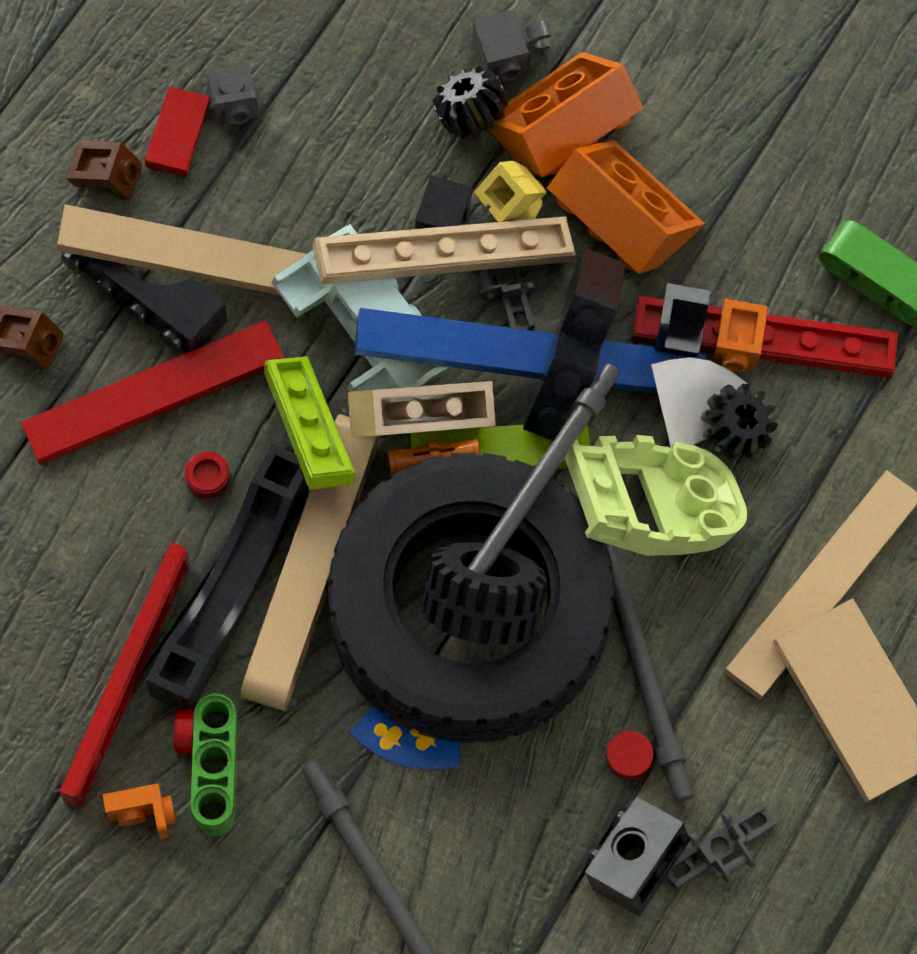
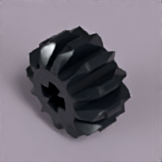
M478 66L472 71L467 72L463 68L459 75L455 77L448 76L449 82L447 84L437 87L438 95L433 99L435 111L441 124L447 129L449 134H458L461 138H465L471 133L479 136L481 131L486 128L494 129V121L505 117L504 109L509 105L507 94L499 78L495 76L492 70L484 71Z
M743 383L737 390L729 384L720 390V395L713 394L709 397L707 404L710 410L703 412L700 419L711 425L710 428L703 432L702 437L711 438L714 436L717 440L714 444L713 452H720L727 447L729 459L735 460L742 453L746 458H752L758 454L759 448L765 449L772 443L768 433L777 430L779 424L768 418L770 414L775 412L776 406L768 405L765 407L762 404L765 391H759L752 396L749 384ZM739 416L742 419L740 427L736 424Z

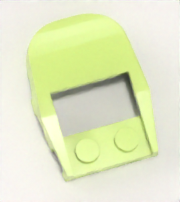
M636 435L633 442H618L616 436H599L594 446L579 445L578 439H576L562 460V463H567L589 525L585 532L587 538L646 556L682 555L719 548L726 544L746 523L747 508L734 475L718 457L695 445L675 441L672 447L669 448L655 445L653 436ZM621 473L639 476L659 532L650 531L648 524L638 522Z

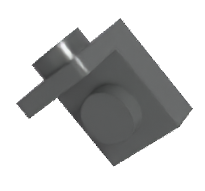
M249 65L207 72L217 124L229 123L237 125L245 123L251 118L259 117L257 95L253 87Z

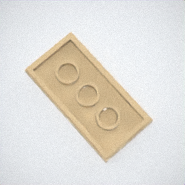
M853 598L778 637L772 642L865 803L917 775V706Z

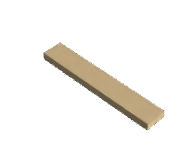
M66 204L62 212L56 247L57 251L275 295L280 294L271 283L274 276L307 255L305 253Z
M566 216L317 237L312 244L321 284L572 262L576 255Z
M886 470L727 666L724 673L761 701L787 668L772 642L778 637L835 608L916 508L917 492Z

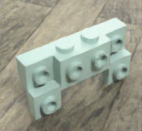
M349 224L330 236L357 233ZM313 250L284 271L275 275L271 282L296 318L325 301L354 342L356 340L357 314L360 308L422 316L414 305H408L398 291L399 287L395 278L321 284ZM365 356L373 368L351 381L347 389L349 392L428 386L446 375L450 367Z

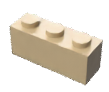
M492 381L348 392L351 437L496 426Z

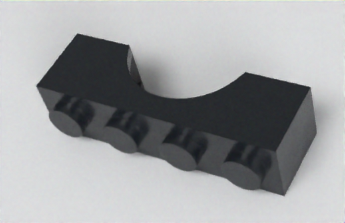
M94 200L86 207V209L109 213ZM62 252L61 259L72 271L77 274L83 271L94 279L93 284L105 297L111 300L114 297L118 298L127 306L126 310L133 319L144 326L147 323L151 324L160 332L159 336L163 342L174 351L178 352L182 349L188 353L203 347L227 322L225 302L193 277L175 284L156 285L139 279L127 268L126 264Z

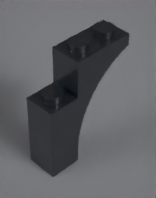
M584 248L570 280L557 332L525 418L523 430L554 441L575 410L573 403L584 388H590L597 373L601 346L618 309L625 268L624 262Z

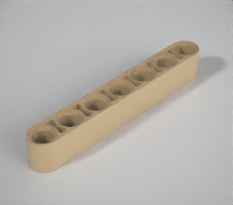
M342 414L337 416L335 425L355 471L354 485L310 490L241 688V698L282 711H286L292 698L328 594L331 559L334 557V548L341 530L348 526L346 521L359 504L381 435L351 437L350 417Z

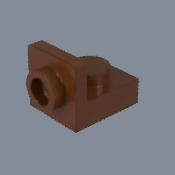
M79 141L66 179L74 187L110 188L120 199L130 200L140 177L142 163L122 142Z
M1 305L0 353L26 357L38 369L48 370L63 338V331L41 311Z

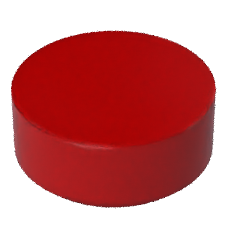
M206 451L194 455L185 467L186 484L189 490L200 498L211 499L220 496L226 491L230 483V470L227 461L215 452Z
M179 708L176 710L174 752L177 755H192L195 709Z
M625 731L617 734L610 741L606 752L608 768L615 776L624 780H635L645 775L653 760L651 743L644 735L634 731Z

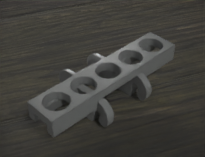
M517 267L472 271L473 274L480 275L483 289L478 293L481 299L493 300L494 297L500 296L509 328L534 330L535 324L527 299V295L532 294L536 290L533 282L527 283L526 287L523 288ZM489 273H494L497 285L492 286ZM505 275H512L516 278L517 283L507 286L506 283L501 284L500 280ZM520 297L521 304L517 307H512L509 300ZM517 313L524 314L527 323L524 326H516L513 315Z
M763 802L734 821H731L730 813L725 812L721 817L726 827L701 843L695 832L689 835L693 847L683 852L673 866L675 867L683 863L689 868V873L677 879L673 876L671 869L667 875L675 890L713 866L718 871L715 873L718 879L722 878L726 883L731 882L730 874L743 865L747 864L751 868L756 866L753 859L756 855L753 850L748 851L746 845L777 825L776 820L772 819L767 812L765 804ZM759 814L765 818L766 823L754 830L749 825V819ZM740 827L746 831L747 835L744 834ZM729 832L731 833V835L733 836V838L736 840V842H734V841L730 838ZM714 839H722L727 843L728 850L723 855L714 854L710 848V843ZM738 851L740 856L724 866L722 860ZM695 853H698L704 862L698 867L691 861V856Z

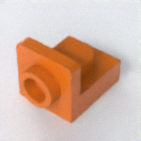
M724 299L712 362L722 365L732 372L755 370L761 355L768 306Z
M159 783L102 794L105 812L110 823L118 821L119 826L137 825L145 822L147 815L154 814L160 840L170 838L168 825L176 823L172 797H162Z

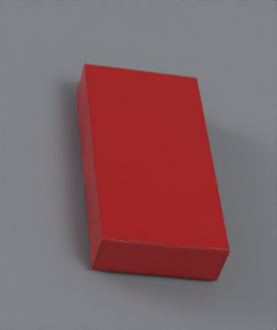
M173 87L168 88L145 157V166L147 168L187 177L211 105L210 96Z

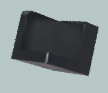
M430 175L415 219V229L458 226L462 220L466 221L471 208L472 187Z
M667 283L655 351L693 358L699 356L703 328L709 306L710 290Z

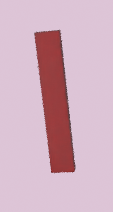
M638 296L632 342L656 345L664 299ZM708 306L700 347L702 352L714 353L721 318V307ZM767 314L759 360L892 378L895 370L898 332Z
M267 320L21 421V424L39 465L262 373L264 372L266 360L284 359V355Z
M170 543L59 791L66 804L80 808L85 802L189 568L190 562L186 547Z

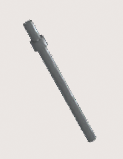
M605 364L590 388H584L573 403L575 410L468 566V569L486 575L590 419H596L605 406L606 401L604 398L620 375V371L615 366Z
M607 544L613 565L611 572L614 575V603L659 746L655 749L660 768L666 769L675 802H683L693 797L683 765L687 761L682 743L676 742L617 548Z
M317 760L307 764L302 768V772L319 798V801L316 803L326 820L331 819L412 954H435L347 809L350 807V804L341 789H334Z

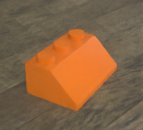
M581 52L508 101L509 105L504 109L505 117L493 122L494 129H488L517 163L527 167L531 173L544 177L557 173L574 149L597 144L598 139L611 130H617L626 126L631 121V117L642 110L643 106L623 64Z
M615 140L574 149L547 187L557 197L556 201L563 210L576 215L587 225V231L594 239L606 243L618 254V260L624 262L627 269L638 274L658 268L705 224Z

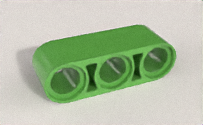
M845 221L819 253V260L822 265L839 279L904 323L917 327V262L857 222Z
M217 693L201 698L195 707L191 780V810L195 825L200 832L212 837L227 833L234 825L236 817L238 721L232 701L225 695ZM213 712H222L229 717L226 724L220 728L208 727L204 724V721ZM211 757H222L227 761V766L219 773H207L202 768L205 761ZM210 802H220L226 807L224 814L214 820L204 818L201 815V810Z

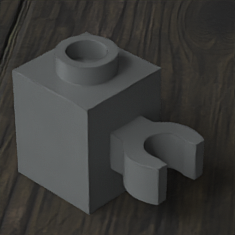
M514 9L473 19L472 43L480 66L484 71L492 70L500 82L513 81L520 75L527 73L528 51L541 52L550 48L548 38L552 34L547 20L537 21L526 28L520 29Z

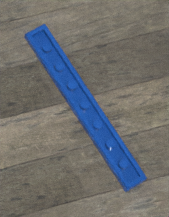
M360 308L357 314L354 355L541 379L556 334ZM604 340L600 350L597 373L593 382L604 365L611 364L620 371V375L611 389L658 395L651 365L671 359L689 357L655 351V347ZM699 353L696 359L706 360V354Z

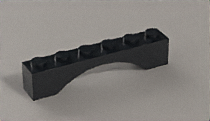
M271 443L250 483L236 522L211 574L188 613L165 642L146 678L150 696L178 709H194L309 491L296 454Z

